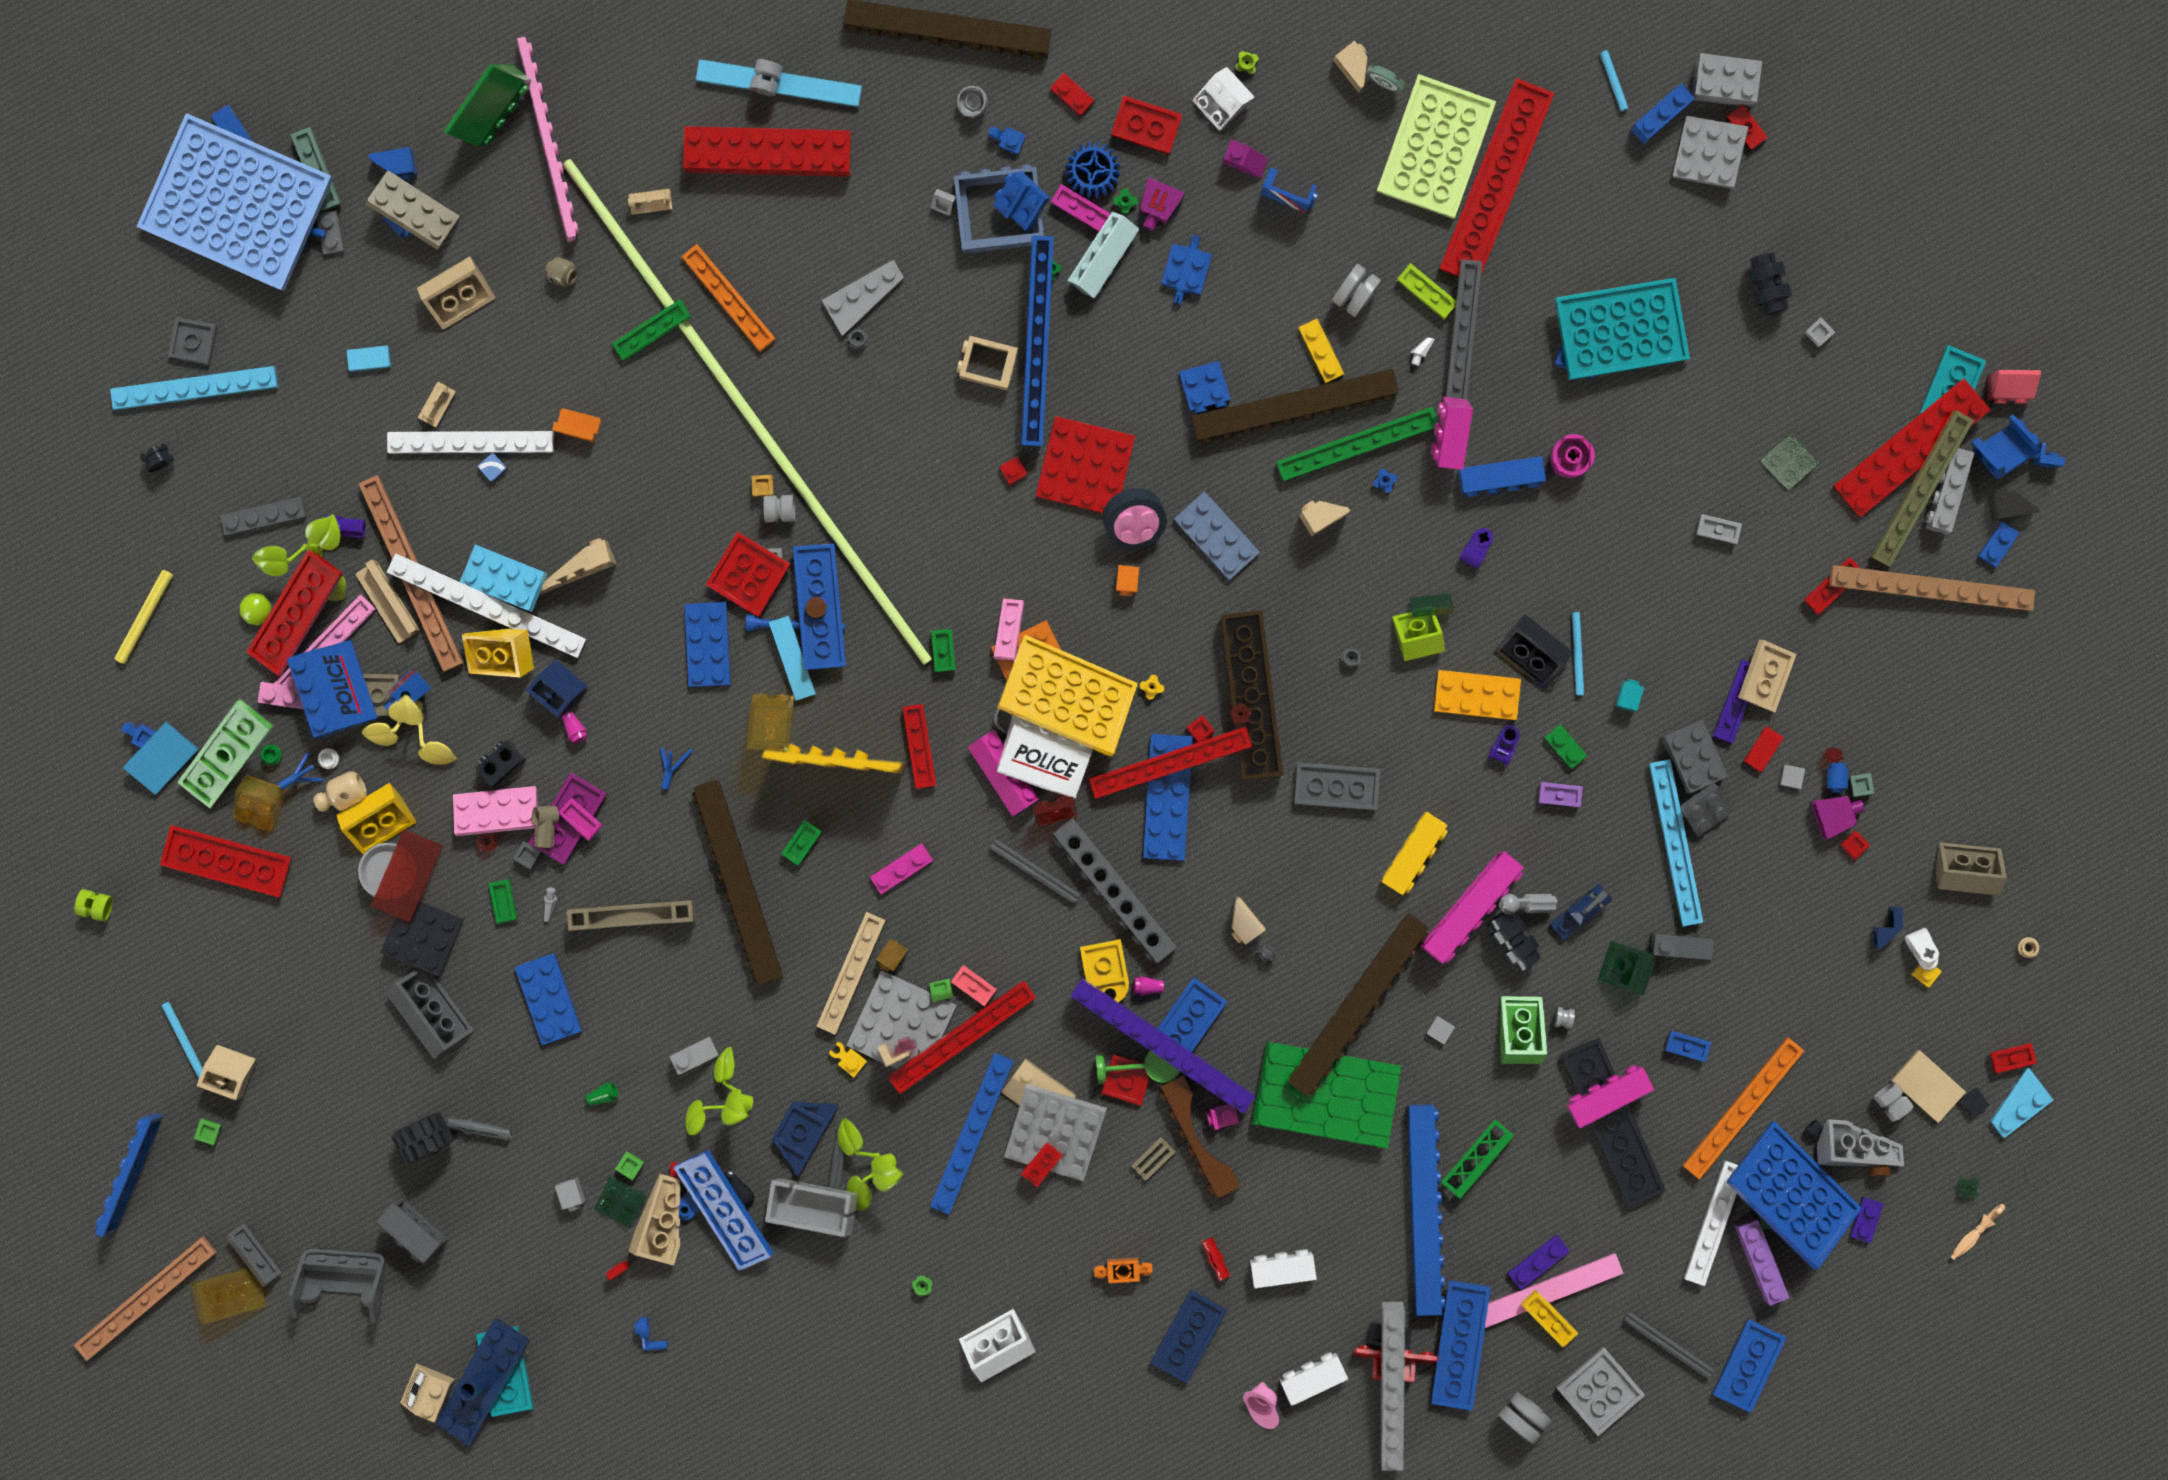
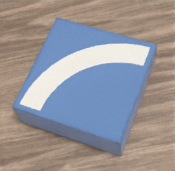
M494 453L490 454L477 466L491 482L495 481L508 469Z

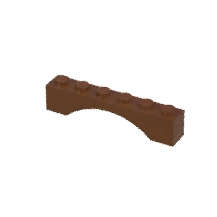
M1181 1074L1172 1081L1161 1084L1162 1090L1159 1093L1164 1102L1169 1101L1172 1107L1169 1109V1112L1174 1121L1178 1119L1181 1125L1178 1130L1182 1138H1188L1191 1144L1188 1146V1149L1193 1158L1197 1156L1200 1162L1197 1167L1202 1177L1206 1175L1210 1181L1207 1183L1211 1194H1216L1220 1198L1239 1188L1240 1185L1231 1167L1210 1155L1195 1135L1190 1116L1193 1093L1184 1075Z

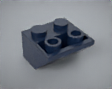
M555 660L534 679L526 691L555 716L561 718L588 686L558 660Z

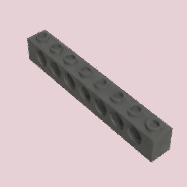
M1073 818L1053 833L1055 835L1053 841L1060 849L1064 847L1068 851L1066 857L1073 865L1077 863L1080 866L1081 870L1079 873L1086 881L1090 879L1095 886L1092 889L1099 897L1102 895L1108 901L1105 905L1112 914L1115 911L1121 917L1118 919L1125 930L1128 927L1134 933L1131 936L1138 946L1143 944L1147 949L1144 953L1151 962L1155 960L1159 963L1177 948ZM1077 837L1081 843L1080 847L1071 849L1068 845L1069 839ZM1085 853L1091 854L1094 859L1091 865H1084L1081 861L1082 855ZM1099 869L1104 870L1107 875L1106 879L1101 882L1097 881L1094 877L1095 872ZM1110 886H1117L1119 888V895L1112 898L1107 894ZM1124 902L1132 904V911L1128 914L1120 910V906ZM1137 918L1145 920V927L1141 930H1137L1133 926ZM1151 934H1155L1158 937V943L1155 946H1150L1146 942L1147 937Z

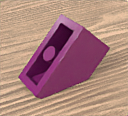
M1231 140L1222 164L1261 179L1268 158L1247 145Z

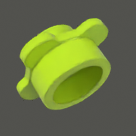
M1244 51L1240 52L1238 55L1239 62L1236 64L1237 71H1247L1249 74L1255 73V63L1258 61V56Z

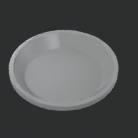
M382 843L373 846L363 855L358 867V876L361 885L370 895L385 900L395 899L404 895L413 885L416 877V865L411 854L402 846L393 843Z

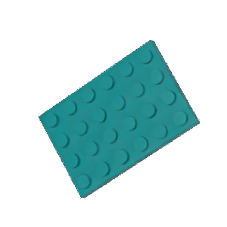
M1676 278L1556 297L1554 299L1569 380L1690 359Z

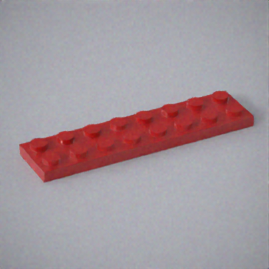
M1964 378L1833 485L1858 517L1863 516L1922 467L1953 410L1973 419L1972 425L1990 411V408Z

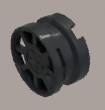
M161 444V447L156 445L148 449L146 455L145 453L140 455L141 461L148 466L146 469L149 473L158 471L174 461V457L168 453L169 448L166 444Z

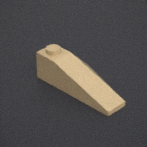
M598 538L589 542L590 546L581 550L544 582L539 595L616 565L608 541Z
M659 1174L635 1229L629 1248L630 1253L670 1265L675 1264L680 1247V1179Z

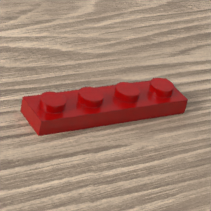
M918 704L902 707L915 787L919 789L937 786L924 705Z

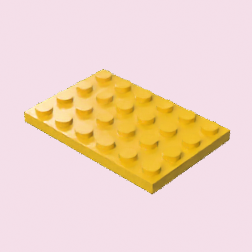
M1024 635L997 708L1112 757L1138 683Z

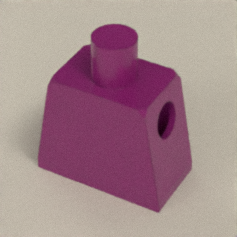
M1848 796L1810 801L1823 839H1829L1856 825L1855 815L1865 812L1861 800L1850 803Z

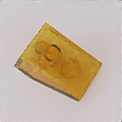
M753 694L749 716L747 749L789 750L795 718L794 696L786 694Z
M249 1268L190 1283L200 1324H208L266 1306L262 1285Z

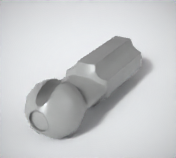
M1506 894L1499 901L1500 909L1506 914H1513L1518 909H1522L1526 913H1553L1557 905L1556 896H1552V894H1525L1522 898H1517L1513 894Z

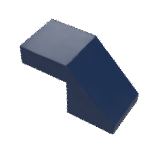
M1889 906V927H1873V948L1882 949L1903 928V907Z

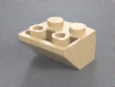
M216 1045L203 1067L197 1086L234 1100L241 1099L250 1079L256 1058Z

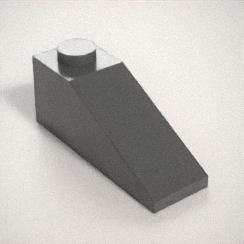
M1651 933L1649 954L1712 960L1714 939Z

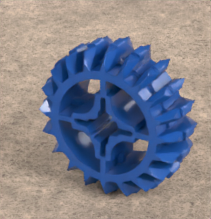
M1087 142L1086 149L1080 144V152L1073 149L1072 153L1075 157L1068 156V160L1071 163L1065 165V168L1070 170L1065 172L1066 177H1072L1068 180V184L1076 183L1073 186V190L1076 191L1080 187L1079 195L1082 196L1087 191L1088 198H1091V192H1095L1096 198H1099V191H1102L1103 195H1107L1105 188L1107 187L1112 191L1114 187L1111 183L1118 184V179L1114 176L1118 177L1121 174L1120 171L1115 170L1121 167L1120 163H1114L1118 160V156L1110 157L1113 154V149H1109L1106 152L1107 145L1103 144L1100 149L1098 148L1099 142H1095V147H1091V143ZM1092 155L1088 163L1078 164L1083 157ZM1098 156L1103 157L1108 162L1110 169H1106L1105 166H1101L1098 163ZM1095 161L1096 171L1091 179L1090 170L1087 169H1091ZM1076 171H1081L1082 174L1088 177V184H1085L1078 178ZM1108 175L1104 182L1094 185L1096 178Z

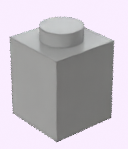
M578 1177L555 1185L562 1210L568 1208L569 1211L581 1208L580 1204L585 1202V1198Z

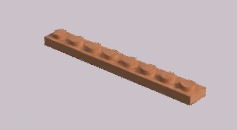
M204 1236L201 1237L75 1343V1348L86 1361L90 1360L216 1254L217 1251Z

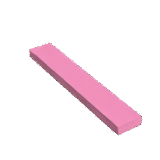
M359 595L305 652L345 642L373 614L376 608L362 595ZM290 667L274 684L296 687Z

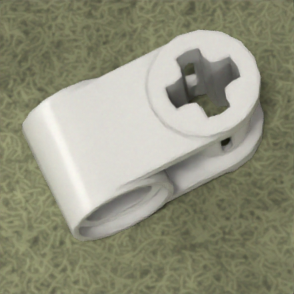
M1922 928L1906 935V943L1919 965L1925 970L1936 968L1939 952L1928 930Z

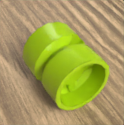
M82 889L77 896L74 913L86 918L91 915L94 920L106 922L112 910L113 897L102 893L96 895L94 891Z

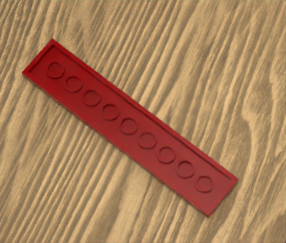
M1515 79L1439 270L1459 277L1460 260L1464 259L1482 261V274L1555 93L1521 79Z

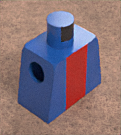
M409 670L387 691L390 698L382 706L388 711L392 704L402 699L400 695L403 691H405V696L407 695L415 702L429 691L431 687L417 672Z

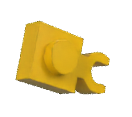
M837 1042L836 1045L840 1047V1052L834 1053L830 1050L829 1054L834 1058H840L841 1061L838 1065L852 1077H855L867 1060L852 1048L846 1052L844 1045L841 1042Z

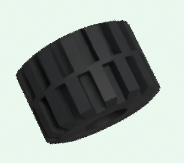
M441 1112L430 1114L394 1132L391 1136L404 1165L439 1153L440 1149L454 1141Z

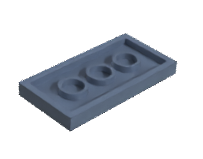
M1205 491L1174 518V521L1228 580L1234 577L1260 553Z

